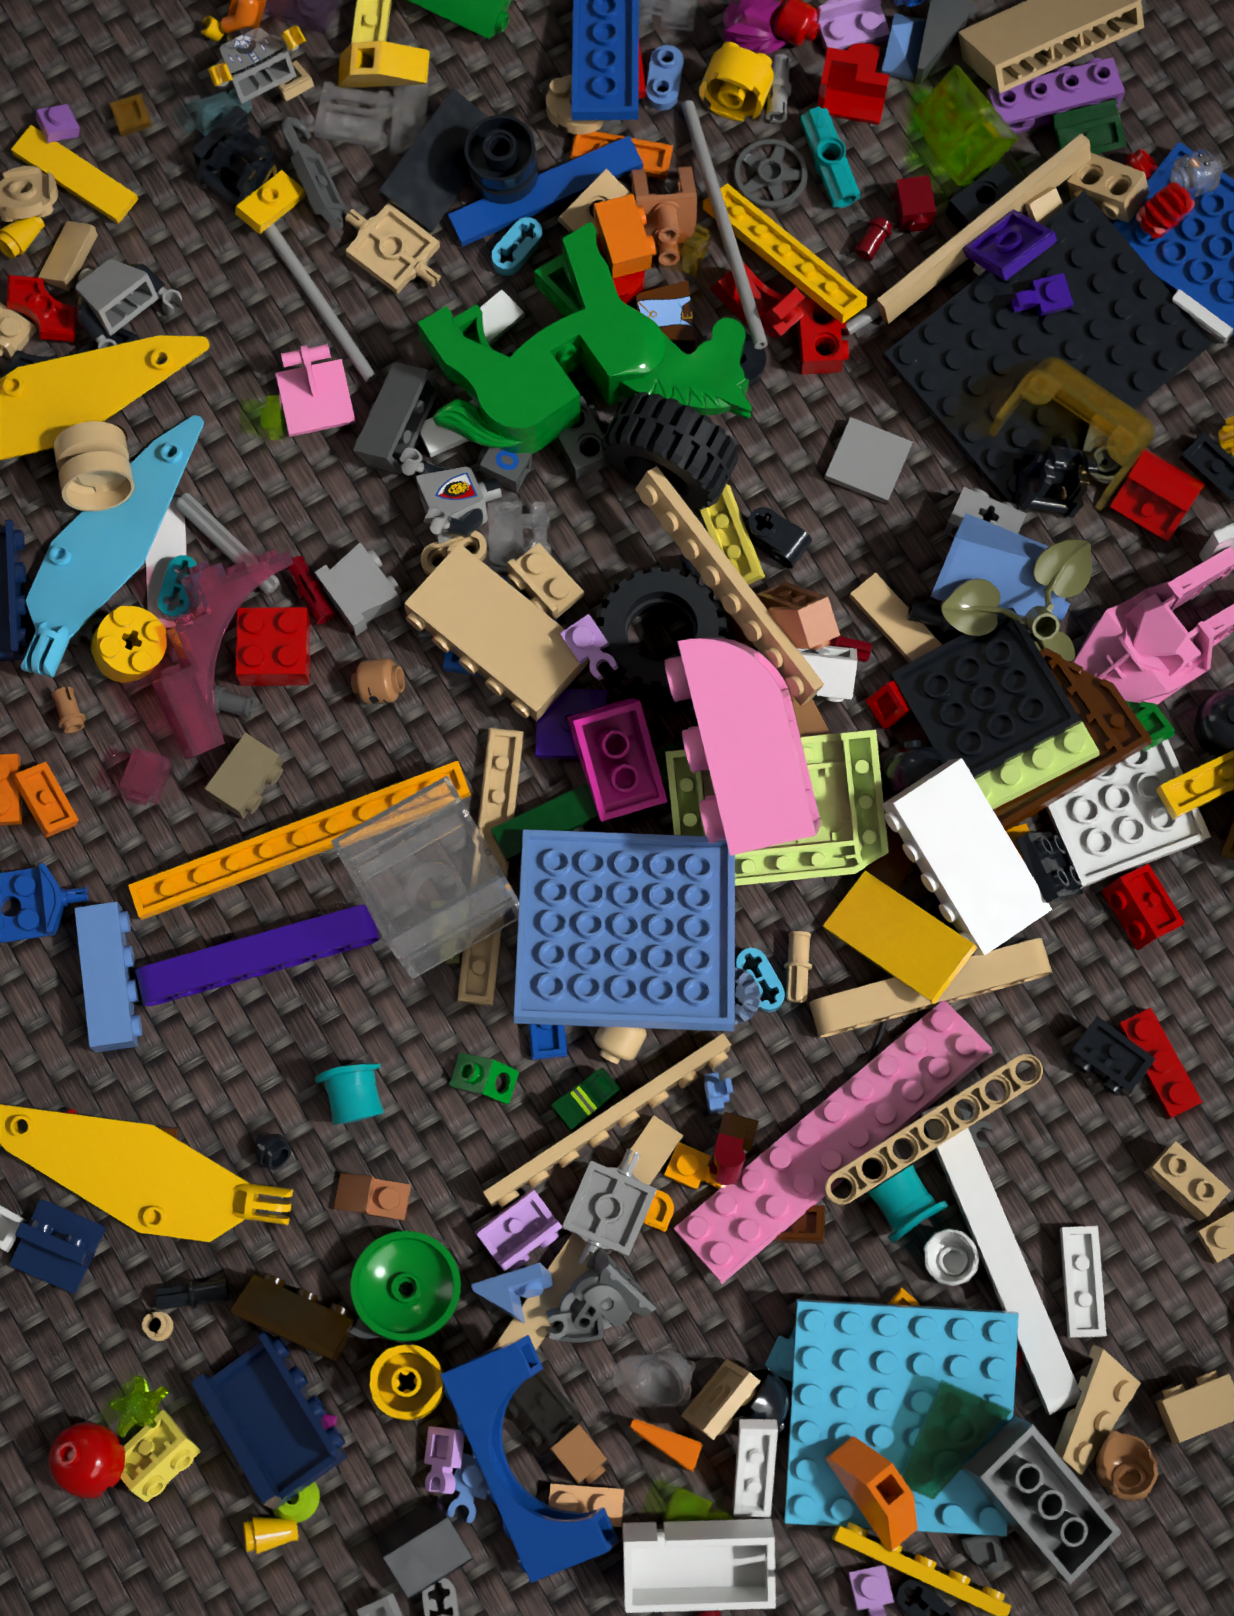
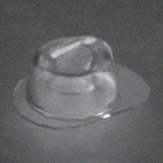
M670 1348L659 1349L646 1355H632L621 1359L616 1364L613 1372L614 1384L625 1399L638 1406H683L691 1395L690 1384L696 1364L694 1361L686 1360L682 1354Z

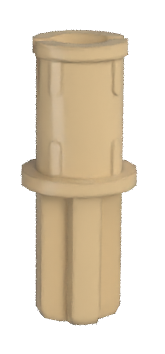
M792 931L788 933V962L784 963V968L787 969L786 999L792 1003H803L807 1000L808 970H812V965L809 964L811 933Z

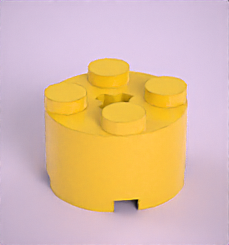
M725 42L722 48L713 54L699 88L701 99L704 100L706 97L711 103L709 108L717 115L726 119L744 121L746 116L752 115V119L757 118L762 111L774 81V72L771 68L772 60L766 54L754 53L748 49L741 48L734 42Z
M120 606L102 620L92 637L91 652L97 664L96 666L107 678L120 683H129L148 676L165 654L167 645L166 628L155 615L143 608L135 606ZM126 639L132 642L133 648L131 650L125 648Z
M408 1344L389 1348L377 1358L371 1369L370 1391L372 1398L381 1411L393 1418L404 1421L421 1419L434 1411L442 1400L444 1391L441 1374L444 1371L439 1361L429 1351L420 1346ZM412 1373L415 1374L416 1377L413 1382L416 1388L413 1391L406 1389L402 1393L400 1391L402 1386L399 1380L400 1376L404 1374L409 1377Z

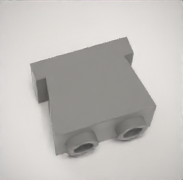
M361 542L331 569L325 565L315 572L316 579L324 586L323 591L356 636L367 629L366 622L400 607L399 594L402 593L396 580L391 575L386 578L379 569L383 565L374 550L371 548L366 551Z

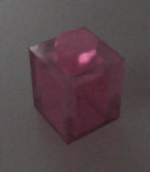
M134 747L120 783L121 789L127 795L126 799L146 806L147 802L158 805L172 768L168 758Z

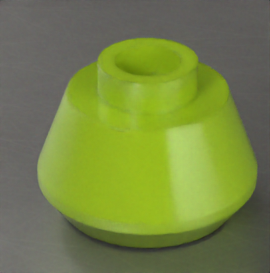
M313 1482L299 1492V1495L290 1499L292 1504L286 1502L276 1510L272 1509L274 1514L281 1519L296 1520L297 1523L311 1517L316 1511L320 1499L316 1482Z

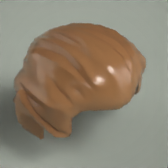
M1112 1430L1096 1457V1475L1100 1484L1106 1487L1114 1498L1133 1502L1136 1500L1141 1501L1147 1497V1494L1151 1493V1489L1155 1484L1159 1474L1157 1470L1158 1462L1151 1452L1150 1445H1147L1143 1439L1135 1435L1121 1434Z

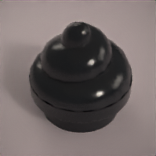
M277 1133L266 1134L264 1136H257L255 1140L256 1159L262 1167L276 1170L288 1161L291 1155V1148L288 1146V1140L284 1136Z

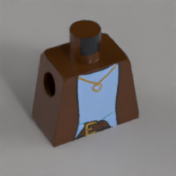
M688 281L636 294L635 309L651 318L683 353H693L695 350V333Z

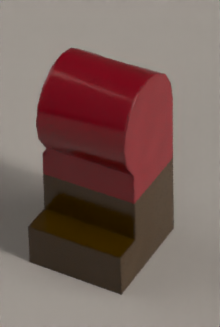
M724 1111L709 1167V1174L715 1182L721 1185H731L738 1181L745 1160L744 1150L751 1151L758 1127V1120Z

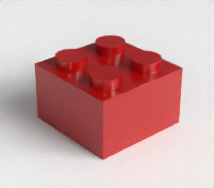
M307 607L237 608L236 676L241 686L310 685L311 619Z

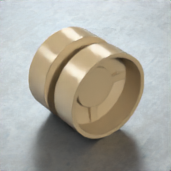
M84 422L65 429L57 436L54 441V453L59 471L62 498L67 505L82 511H103L121 505L131 497L135 488L133 474L129 462L126 437L119 427L106 422Z

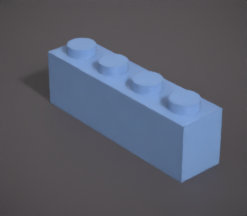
M118 902L75 908L89 1047L95 1053L138 1047L137 1036H142V1023L140 1015L134 1014L133 1002L138 1001L139 996L136 980L130 979L129 967L135 966L132 945L127 946L125 933L131 932L128 911H123Z

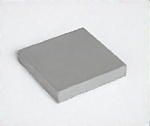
M850 417L824 480L887 504L913 442Z

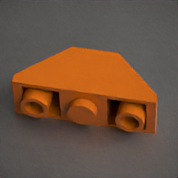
M855 1436L850 1437L825 1458L888 1552L897 1548L918 1529L914 1494L892 1462Z

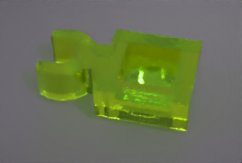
M677 1485L662 1520L664 1522L733 1520V1518L724 1510L710 1512L709 1509L712 1504L710 1499Z

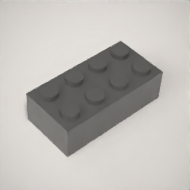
M1013 1416L962 1467L1047 1570L1069 1585L1122 1533L1036 1427L1021 1418Z

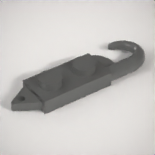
M286 117L281 123V132L292 155L290 159L296 170V176L306 191L311 208L316 214L322 215L331 227L338 232L343 228L345 205L321 154L316 153L308 145L300 143L293 127L297 128L306 139H310L311 134L308 128L299 119Z

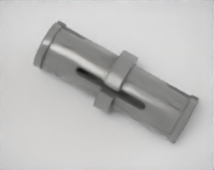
M776 54L771 57L774 81L767 96L766 119H770V122L781 123L787 119V100L792 88L789 82L791 59L787 58L786 55Z

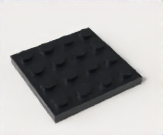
M1014 608L1009 609L1010 611L1016 613ZM1003 614L997 616V626L992 632L981 636H972L964 633L891 672L893 680L898 685L930 745L942 754L946 762L962 758L974 779L1081 723V719L1024 624Z

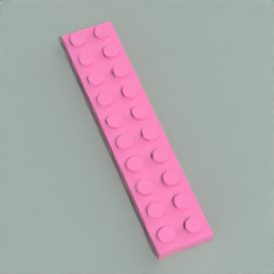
M941 1001L741 1171L737 1182L726 1185L725 1189H719L674 1227L676 1233L717 1280L723 1284L770 1244L781 1232H784L804 1215L808 1208L825 1197L824 1185L833 1173L907 1127L921 1115V1112L927 1110L993 1053L992 1047L946 1001ZM835 1179L831 1184V1191L845 1179Z

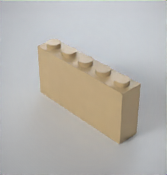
M1027 0L959 31L958 36L962 60L1001 94L1144 28L1141 0Z
M460 543L456 545L404 603L407 614L406 619L414 628L419 631L425 629L433 635L432 641L442 651L448 653L451 650L460 658L458 662L465 670L473 675L478 672L486 679L485 685L498 696L502 694L513 701L511 706L525 718L530 715L538 721L590 662L588 659L580 664L560 635L565 629Z

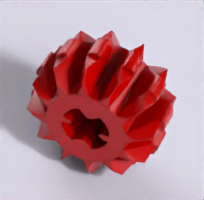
M1177 182L1169 183L1140 208L1136 220L1140 223V227L1146 234L1148 233L1153 239L1161 238L1191 212L1195 202L1190 197L1191 194L1184 187L1182 188Z

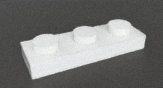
M1098 1226L1060 1228L1068 1338L1105 1337L1107 1335Z
M739 1419L733 1495L734 1517L771 1516L778 1434L777 1420Z

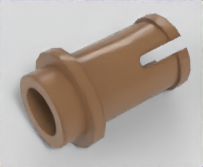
M65 687L55 690L51 695L60 717L58 721L59 727L64 729L65 733H75L82 730L85 726L86 718L79 711L73 688L67 687L65 689Z

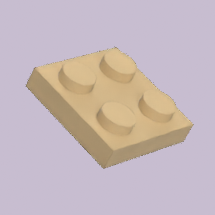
M726 1359L681 1417L714 1440L717 1435H722L727 1431L733 1421L732 1416L740 1406H744L751 1401L756 1393L755 1388L760 1381L749 1371Z

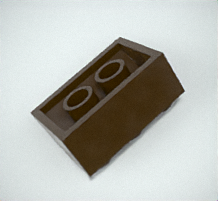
M265 1272L263 1278L253 1275L230 1313L338 1362L350 1336V1331L356 1323L348 1318L351 1311L332 1302L329 1308L315 1303L318 1298L317 1295L298 1287L296 1293H293L283 1288L284 1280Z

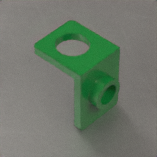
M460 1053L449 1085L455 1089L483 1094L503 1104H509L519 1072L494 1059ZM504 1073L507 1079L506 1086L502 1092L498 1093L495 1082L498 1075Z

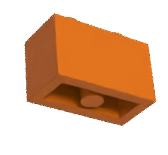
M630 194L595 203L593 219L612 279L651 269L652 255H656L655 242L652 235L646 236L643 226L647 225L645 211L642 205L637 206L634 195Z

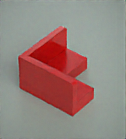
M827 47L817 107L827 108L830 117L879 125L881 123L890 74L857 69L860 57L859 52Z

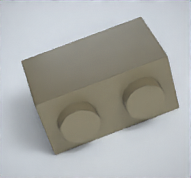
M245 732L205 787V790L211 799L241 819H244L248 812L253 814L258 809L263 800L261 794L268 784L273 786L283 772L281 767L283 765L282 759L278 753Z

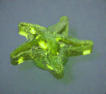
M137 1376L135 1379L136 1386L131 1395L110 1403V1407L113 1410H121L123 1412L116 1430L119 1436L125 1437L128 1430L135 1424L150 1428L156 1427L157 1422L154 1419L158 1413V1404L168 1394V1390L164 1386H160L155 1391H149L146 1380L141 1376Z

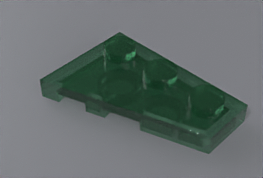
M941 1379L901 1473L908 1487L912 1491L934 1500L960 1471L963 1463L989 1438V1434L1012 1412L1011 1409Z

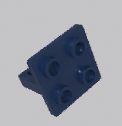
M42 1199L39 1201L29 1224L21 1222L15 1233V1236L22 1239L10 1265L75 1294L83 1281L106 1228L101 1224Z

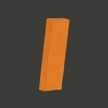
M597 131L588 134H575L570 161L625 137ZM631 138L643 162L642 169H645L646 176L667 180L673 145Z

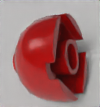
M95 1422L76 1423L64 1429L57 1436L49 1451L48 1465L52 1479L60 1489L79 1498L91 1499L102 1496L103 1494L100 1493L106 1491L109 1486L114 1487L118 1483L125 1468L126 1452L124 1446L119 1443L116 1437L117 1433L113 1429Z

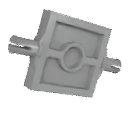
M626 1149L619 1168L605 1167L590 1161L562 1225V1229L580 1236L587 1243L578 1263L584 1266L589 1253H591L586 1265L590 1269L593 1268L594 1256L600 1248L612 1250L629 1257L657 1192L656 1188L640 1182L632 1174L641 1154L635 1152L630 1164H628L633 1150Z

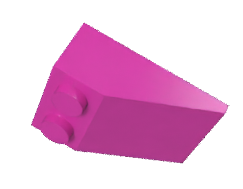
M629 698L567 717L575 748L601 822L668 802L642 705L639 700Z

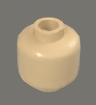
M599 1027L594 1040L601 1048L599 1055L618 1064L620 1059L633 1060L636 1057L647 1036L645 1028Z

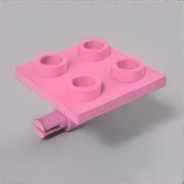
M328 343L311 348L304 345L300 346L301 350L281 353L284 368L302 363L305 365V367L276 373L290 437L356 423L342 359L311 365L312 361L331 358Z

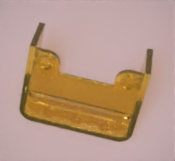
M1057 357L1046 358L1025 376L996 415L989 434L993 437L996 436L1023 398L1036 405L1046 404L1052 398L1108 436L1107 452L1114 461L1122 466L1095 507L1101 511L1154 437V426L1148 418L1062 359Z

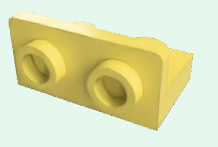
M162 1410L124 1445L126 1452L125 1468L120 1478L130 1491L143 1501L148 1502L152 1497L159 1495L164 1490L166 1484L180 1471L188 1468L201 1450L185 1435L172 1417Z

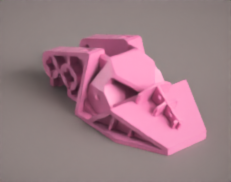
M1229 547L1174 580L1150 586L1133 598L1106 610L1102 618L1094 623L1074 663L1082 666L1083 670L1112 682L1126 701L1137 703L1144 701L1155 703L1156 705L1207 672L1211 668L1213 646L1234 631V604L1206 621L1199 622L1190 632L1185 629L1173 611L1189 599L1192 600L1198 596L1210 583L1216 579L1222 580L1234 570V549Z

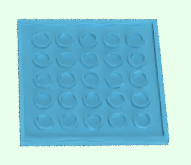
M797 1299L785 1523L821 1526L839 1525L846 1527L848 1522L861 1528H872L825 1460L828 1455L846 1440L855 1436L892 1462L913 1492L918 1526L916 1531L1007 1536V1520L962 1467L1013 1417L1019 1314L1014 1311Z

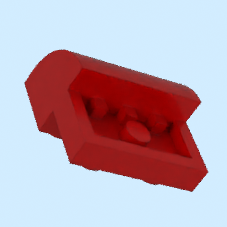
M1146 449L1131 470L1127 480L1111 503L1110 508L1169 542L1205 484Z

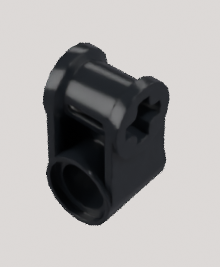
M767 507L755 509L750 514L746 525L752 544L770 555L777 563L789 569L794 568L812 542V538L805 530L790 523ZM762 523H765L767 525V528L762 529V531L756 528L757 526H760Z

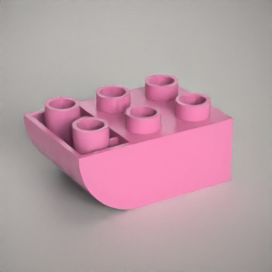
M711 637L678 641L681 656L666 659L665 669L674 701L678 702L692 698L698 722L697 726L682 730V737L691 772L709 769L715 794L705 796V800L699 801L702 822L708 842L713 843L726 840L731 856L817 835L822 824L789 688L779 671L755 649L734 640Z

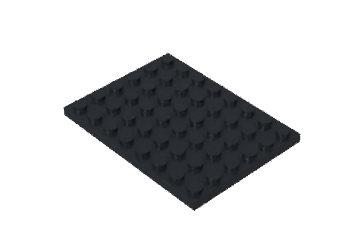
M1084 190L1042 224L1055 232L1056 243L1006 281L985 270L882 355L885 362L1003 501L1013 504L1015 494L1019 489L1018 479L1023 450L1045 452L1049 445H1051L1052 438L1058 437L1069 438L1072 449L1083 451L1089 425L1095 414L1116 413L1126 417L1213 344L1192 317L1172 302L1173 295ZM1064 273L1074 304L1070 309L1043 316H1038L1036 307L1016 313L1013 312L1010 299L1016 298V293L1030 290L1029 284L1033 280Z

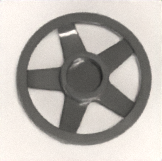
M764 139L750 144L739 154L734 166V181L739 193L754 205L764 208L782 209L795 201L803 192L808 178L807 165L801 153L787 142L776 139ZM761 145H776L771 157L763 161L749 153L752 149ZM785 148L797 157L802 170L784 169L782 160ZM742 160L757 172V175L745 185L742 184L740 178ZM785 180H801L795 192L784 198L781 182ZM762 186H767L774 201L761 200L750 193Z

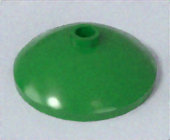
M397 1231L378 1238L362 1252L352 1272L351 1296L358 1316L373 1332L393 1341H417L436 1333L449 1321L460 1297V1274L453 1256L439 1241L420 1232ZM402 1284H410L413 1287V1292L408 1296L400 1294L399 1288Z

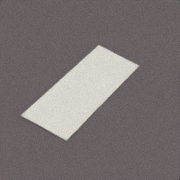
M172 497L146 558L148 611L155 615L164 624L165 628L190 626L189 614L183 620L170 621L162 615L158 606V597L170 561L177 556L187 555L185 516L175 505L180 497ZM184 566L182 570H176L180 578V585H182L184 576L187 575V566ZM176 592L173 602L167 601L166 603L170 611H174L176 606L182 607L178 599L179 592Z

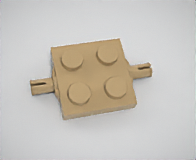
M387 203L377 215L369 220L365 219L354 209L350 210V214L347 213L345 221L349 222L359 231L356 239L345 250L346 256L398 295L407 283L417 276L430 284L431 287H434L439 282L441 275L429 268L427 262L440 248V242L398 209Z

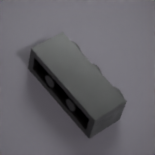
M393 363L388 375L384 378L382 389L376 402L370 409L369 417L362 432L358 435L353 449L368 467L397 474L402 473L401 466L403 462L400 461V456L406 448H413L441 387L427 369Z

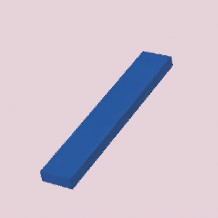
M627 136L539 174L534 189L525 198L517 202L497 204L482 199L449 213V220L463 247L514 225L521 218H530L580 196L606 169L616 179H620L631 174L632 170L642 169L643 162L630 136Z

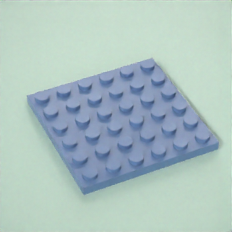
M523 830L514 1023L734 1031L735 855L730 856L727 841L722 840L709 843L707 836Z

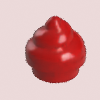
M1139 148L1136 152L1131 151L1126 156L1124 164L1145 172L1147 181L1158 167L1153 158L1142 148Z

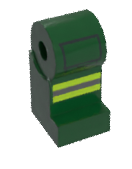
M602 1067L590 1075L583 1083L578 1084L566 1095L561 1096L551 1104V1110L568 1131L573 1133L609 1103L621 1089Z

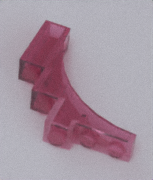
M275 549L256 557L258 563L247 567L245 562H241L225 569L226 573L221 563L210 567L209 562L205 561L189 568L191 575L181 580L197 618L192 612L174 620L176 626L169 629L167 634L182 666V670L179 664L159 671L161 678L152 682V685L185 760L225 744L216 716L213 692L215 662L221 640L234 613L248 595L267 578L294 564L289 551L277 555Z

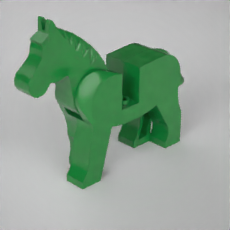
M592 222L563 237V254L534 270L536 288L554 305L564 318L535 334L518 348L511 357L492 350L484 333L483 312L477 304L452 318L449 308L445 306L417 323L419 338L445 376L463 388L477 405L476 407L462 399H454L435 412L433 421L437 427L455 432L478 445L501 448L517 454H533L557 439L558 435L567 428H573L580 423V393L567 376L576 369L579 363L608 405L622 402L632 394L647 392L649 395L655 393L667 399L673 398L678 400L679 403L685 406L689 405L695 408L702 415L708 416L730 412L744 419L751 418L750 412L752 407L745 397L749 388V379L745 378L744 371L740 366L745 345V329L742 324L732 318H722L715 323L710 341L703 342L692 354L683 353L651 318L625 304L620 299L608 264L597 248V229Z

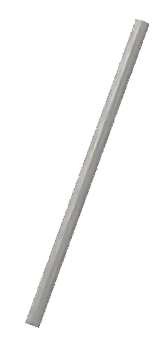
M688 100L682 103L681 108L754 347L756 349H763L768 345L696 108L694 102Z

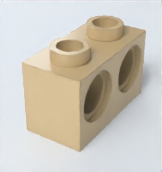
M1091 153V160L1073 173L1067 181L1071 199H1074L1084 190L1107 218L1119 219L1127 223L1130 222L1150 193L1145 172Z
M1177 1141L1168 1145L1145 1171L1152 1180L1198 1221L1207 1218L1231 1191Z

